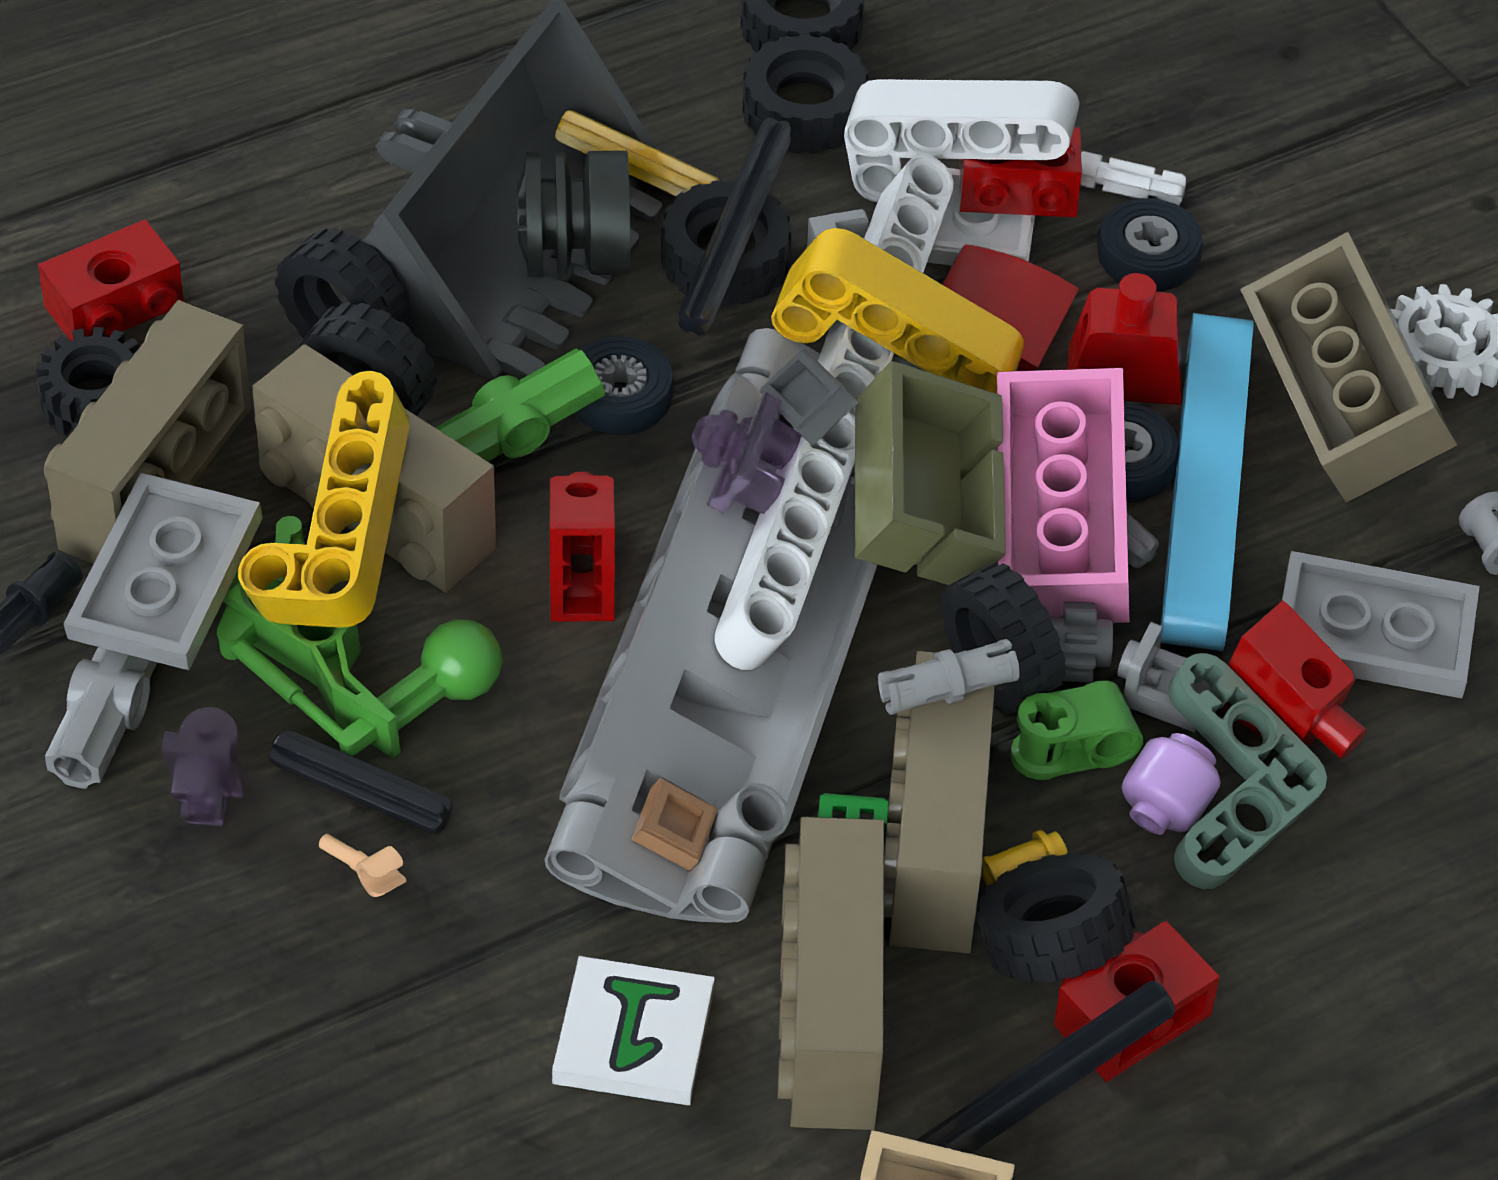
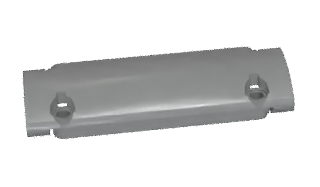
M757 329L749 335L735 373L724 384L712 405L562 786L559 800L565 802L566 807L544 859L546 868L553 876L576 889L615 905L672 919L731 923L739 922L748 915L772 844L789 824L878 565L855 558L854 463L793 632L761 666L753 670H741L731 666L717 651L714 641L717 625L793 427L759 391L801 350L805 349L817 361L820 353L805 344L786 339L776 329ZM895 357L891 360L922 370L901 357ZM659 778L718 808L700 861L690 871L631 840L650 788Z

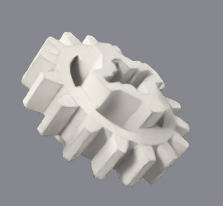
M1441 284L1436 295H1431L1422 286L1417 287L1414 300L1400 295L1397 298L1395 309H1391L1430 391L1435 386L1442 387L1446 397L1453 399L1456 388L1463 387L1468 394L1476 396L1478 395L1481 382L1492 388L1497 385L1498 314H1490L1493 301L1489 298L1478 303L1472 301V290L1465 288L1459 296L1451 295L1447 284ZM1480 349H1485L1481 354L1478 355Z

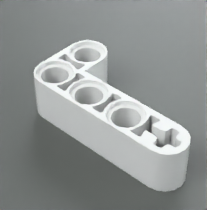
M880 79L868 81L861 85L856 93L844 134L855 189L862 197L872 202H878L880 195L909 160L919 154L929 155L936 159H1056L1064 155L1070 145L1079 111L1080 102L1077 94L1070 87L1053 81Z

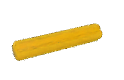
M567 110L557 126L556 140L587 155L588 151L627 150L630 176L675 197L681 192L685 193L691 190V187L697 184L705 185L710 184L711 181L719 180L707 172L574 110Z

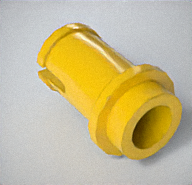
M1038 830L1032 834V840L992 856L982 857L981 873L986 886L992 885L998 880V876L1006 871L1010 872L1016 869L1022 863L1036 861L1044 856L1053 854L1055 856L1066 855L1068 851L1061 836L1056 831L1046 834L1044 831Z

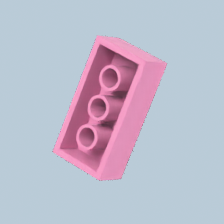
M1123 368L997 372V394L1002 395L1003 443L998 447V451L1003 452L1006 541V554L998 561V565L1004 563L1010 566L1012 571H1017L1029 587H1032L1037 593L1038 599L1043 607H1046L1050 617L1063 616L1064 602L1095 603L1097 619H1111L1112 623H1130Z

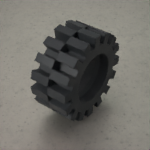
M93 327V336L85 337L82 328L72 331L73 341L68 342L62 335L54 340L55 350L48 347L44 349L41 353L42 362H37L36 373L41 408L49 425L55 423L56 431L64 436L71 428L74 430L77 427L86 406L91 402H97L109 386L97 390H82L75 388V386L90 379L102 378L112 380L119 365L125 360L129 361L140 348L139 343L134 338L125 343L124 333L114 330L110 338L105 337V330L101 327Z

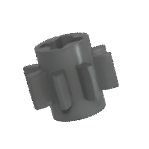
M1064 602L1063 616L1050 618L1054 629L1057 630L1059 635V643L1065 657V662L1063 663L1066 673L1062 682L1093 683V669H1096V667L1110 668L1113 649L1112 620L1097 619L1095 603Z

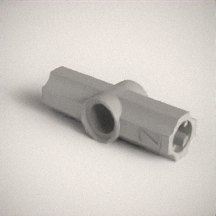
M101 647L97 648L92 660L82 659L76 666L70 680L67 694V712L45 755L47 770L61 778L64 784L77 788L87 789L88 785L92 783H100L125 730H135L138 728L144 717L150 694V677L157 662Z

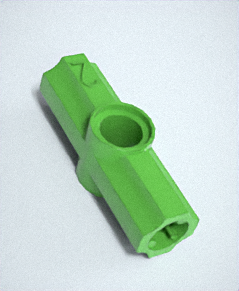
M576 348L520 380L517 377L507 375L489 381L476 393L471 408L435 428L487 462L502 453L510 458L522 457L541 446L547 439L550 426L605 396V392L592 363L582 350L579 351Z

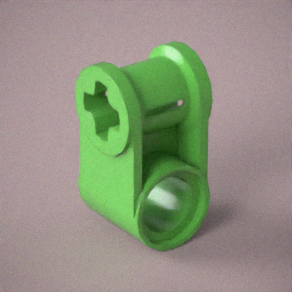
M1096 681L1083 687L1052 693H1037L1027 697L1020 704L1017 722L1021 733L1013 741L1010 756L1012 764L1017 771L1026 777L1036 780H1050L1060 775L1095 768H1113L1131 760L1141 750L1143 735L1120 688L1110 681ZM1039 711V721L1035 723L1036 713ZM1052 750L1050 761L1047 762L1048 751Z

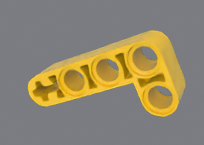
M840 228L827 229L818 234L791 266L771 316L772 325L776 331L786 339L798 343L817 341L836 320H839L926 372L996 394L997 372L1016 371L1024 349V339L1019 331L1010 324L859 235Z
M374 371L359 372L349 377L341 385L336 399L307 545L285 543L260 544L250 549L241 560L238 567V579L242 588L259 613L270 622L336 628L352 627L364 621L373 609L409 432V416L389 379L381 373ZM365 464H372L365 472L352 475L359 467ZM360 522L355 530L346 534H340L347 525ZM286 577L278 587L266 590L272 581ZM341 581H349L341 591L328 594L335 584Z

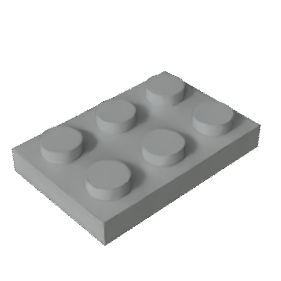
M140 473L64 622L67 638L190 670L238 571L241 560L245 556L263 519L260 502Z
M1291 551L1282 600L1353 671L1355 678L1463 698L1467 684L1480 586Z

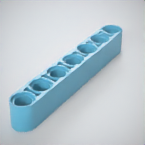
M1193 313L1186 359L1178 441L1179 454L1175 471L1160 624L1163 626L1161 643L1216 651L1224 650L1231 601L1253 320Z

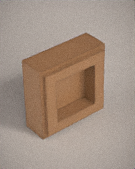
M659 778L650 788L631 840L690 871L700 861L718 808Z

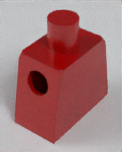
M1139 273L1123 277L1120 281L1119 289L1096 288L1090 291L1068 346L1067 370L1123 368L1124 401L1181 405L1182 352L1177 297L1171 293L1156 292L1155 282L1150 277Z
M575 472L569 476H555L550 479L551 622L614 621V479L609 476H594L588 472ZM576 554L591 555L593 557V571L584 574L573 572L571 570V557Z
M1283 600L1241 637L1228 666L1306 746L1318 738L1339 758L1343 759L1350 754L1367 733V729L1341 707L1356 680L1353 671ZM1227 701L1221 710L1227 713L1232 705ZM1244 720L1238 721L1262 738L1260 731L1252 723Z

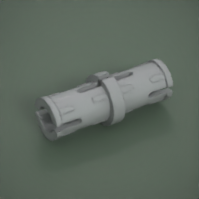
M1008 639L955 654L950 649L934 653L933 660L879 673L878 686L883 703L891 700L890 703H886L885 707L890 715L945 699L947 704L963 701V694L992 685L1017 681L1019 678L1017 655L1015 651L1006 654V651L1012 648V644Z

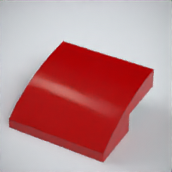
M964 244L942 282L943 286L1019 331L1024 339V349L1016 371L1037 370L1079 288L1061 277L1023 259L1000 251Z

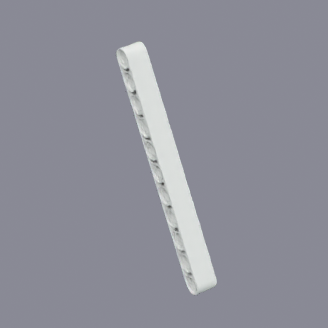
M919 154L912 157L880 195L864 239L923 273L953 192L954 181L948 168L941 161L929 155ZM836 320L829 329L818 362L856 399L891 362L894 353ZM855 407L813 446L792 427L715 631L714 641L717 651L727 663L735 668L753 670L761 666L795 629L855 463Z

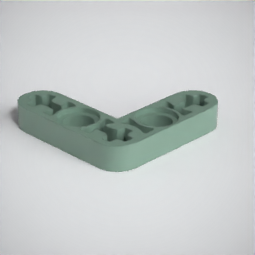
M1202 653L1186 658L1170 680L1168 691L1171 702L1186 720L1246 781L1191 827L1175 848L1174 862L1176 870L1182 879L1190 885L1201 889H1214L1225 883L1311 807L1326 788L1327 775L1325 767L1318 757L1225 662L1216 656ZM1204 679L1212 688L1210 691L1205 690L1199 694L1191 685L1193 682L1199 683ZM1228 701L1232 706L1224 717L1220 719L1215 712L1218 709L1221 710ZM1240 720L1252 723L1261 733L1262 745L1259 747H1249L1239 742L1233 734L1232 723ZM1274 748L1280 755L1266 766L1263 760ZM1295 773L1301 777L1303 783L1291 789L1283 780L1285 777H1290ZM1239 804H1249L1259 809L1265 817L1266 829L1254 832L1242 826L1236 817V806ZM1222 835L1229 844L1215 860H1210L1205 864L1199 859L1197 854L1200 850L1208 849Z

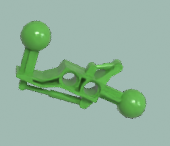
M294 516L281 518L276 523L275 543L305 545L301 521ZM238 571L223 600L227 606L217 627L219 648L224 658L229 660L239 659L291 705L295 704L339 743L341 752L350 756L357 754L371 744L389 757L395 758L401 753L399 729L443 697L451 700H471L487 693L498 680L503 664L502 648L488 627L475 620L453 619L437 626L426 638L420 657L421 666L376 698L349 672L361 652L357 625L336 628L270 622L259 613L242 588L238 579ZM286 577L272 581L266 590L278 587ZM257 649L316 685L335 721L303 694L301 687Z

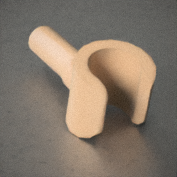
M329 834L323 835L319 841L320 849L348 864L351 869L357 872L361 884L368 894L373 897L382 896L406 882V878L397 870L403 865V860L392 846H387L368 857L362 851L355 850Z

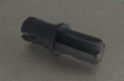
M60 551L57 553L52 552L46 561L23 582L16 581L8 586L6 598L0 603V655L7 651L33 625L41 626L45 624L50 618V609L73 587H77L83 579L82 571L75 560L69 555Z

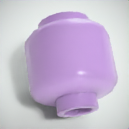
M1174 733L1170 738L1159 737L1150 739L1128 771L1121 786L1126 801L1132 807L1129 814L1133 821L1143 829L1157 835H1163L1166 829L1176 832L1189 831L1200 820L1221 784L1218 771L1214 767L1216 758L1212 752L1202 743L1184 734Z

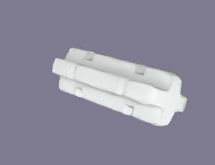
M1086 151L1081 152L1082 177L1080 186L1095 189L1096 184L1103 185L1102 191L1134 199L1149 198L1151 196L1177 204L1178 206L1183 200L1186 189V176L1181 173L1163 170L1162 175L1155 174V167L1110 157L1109 163L1103 162L1102 155Z

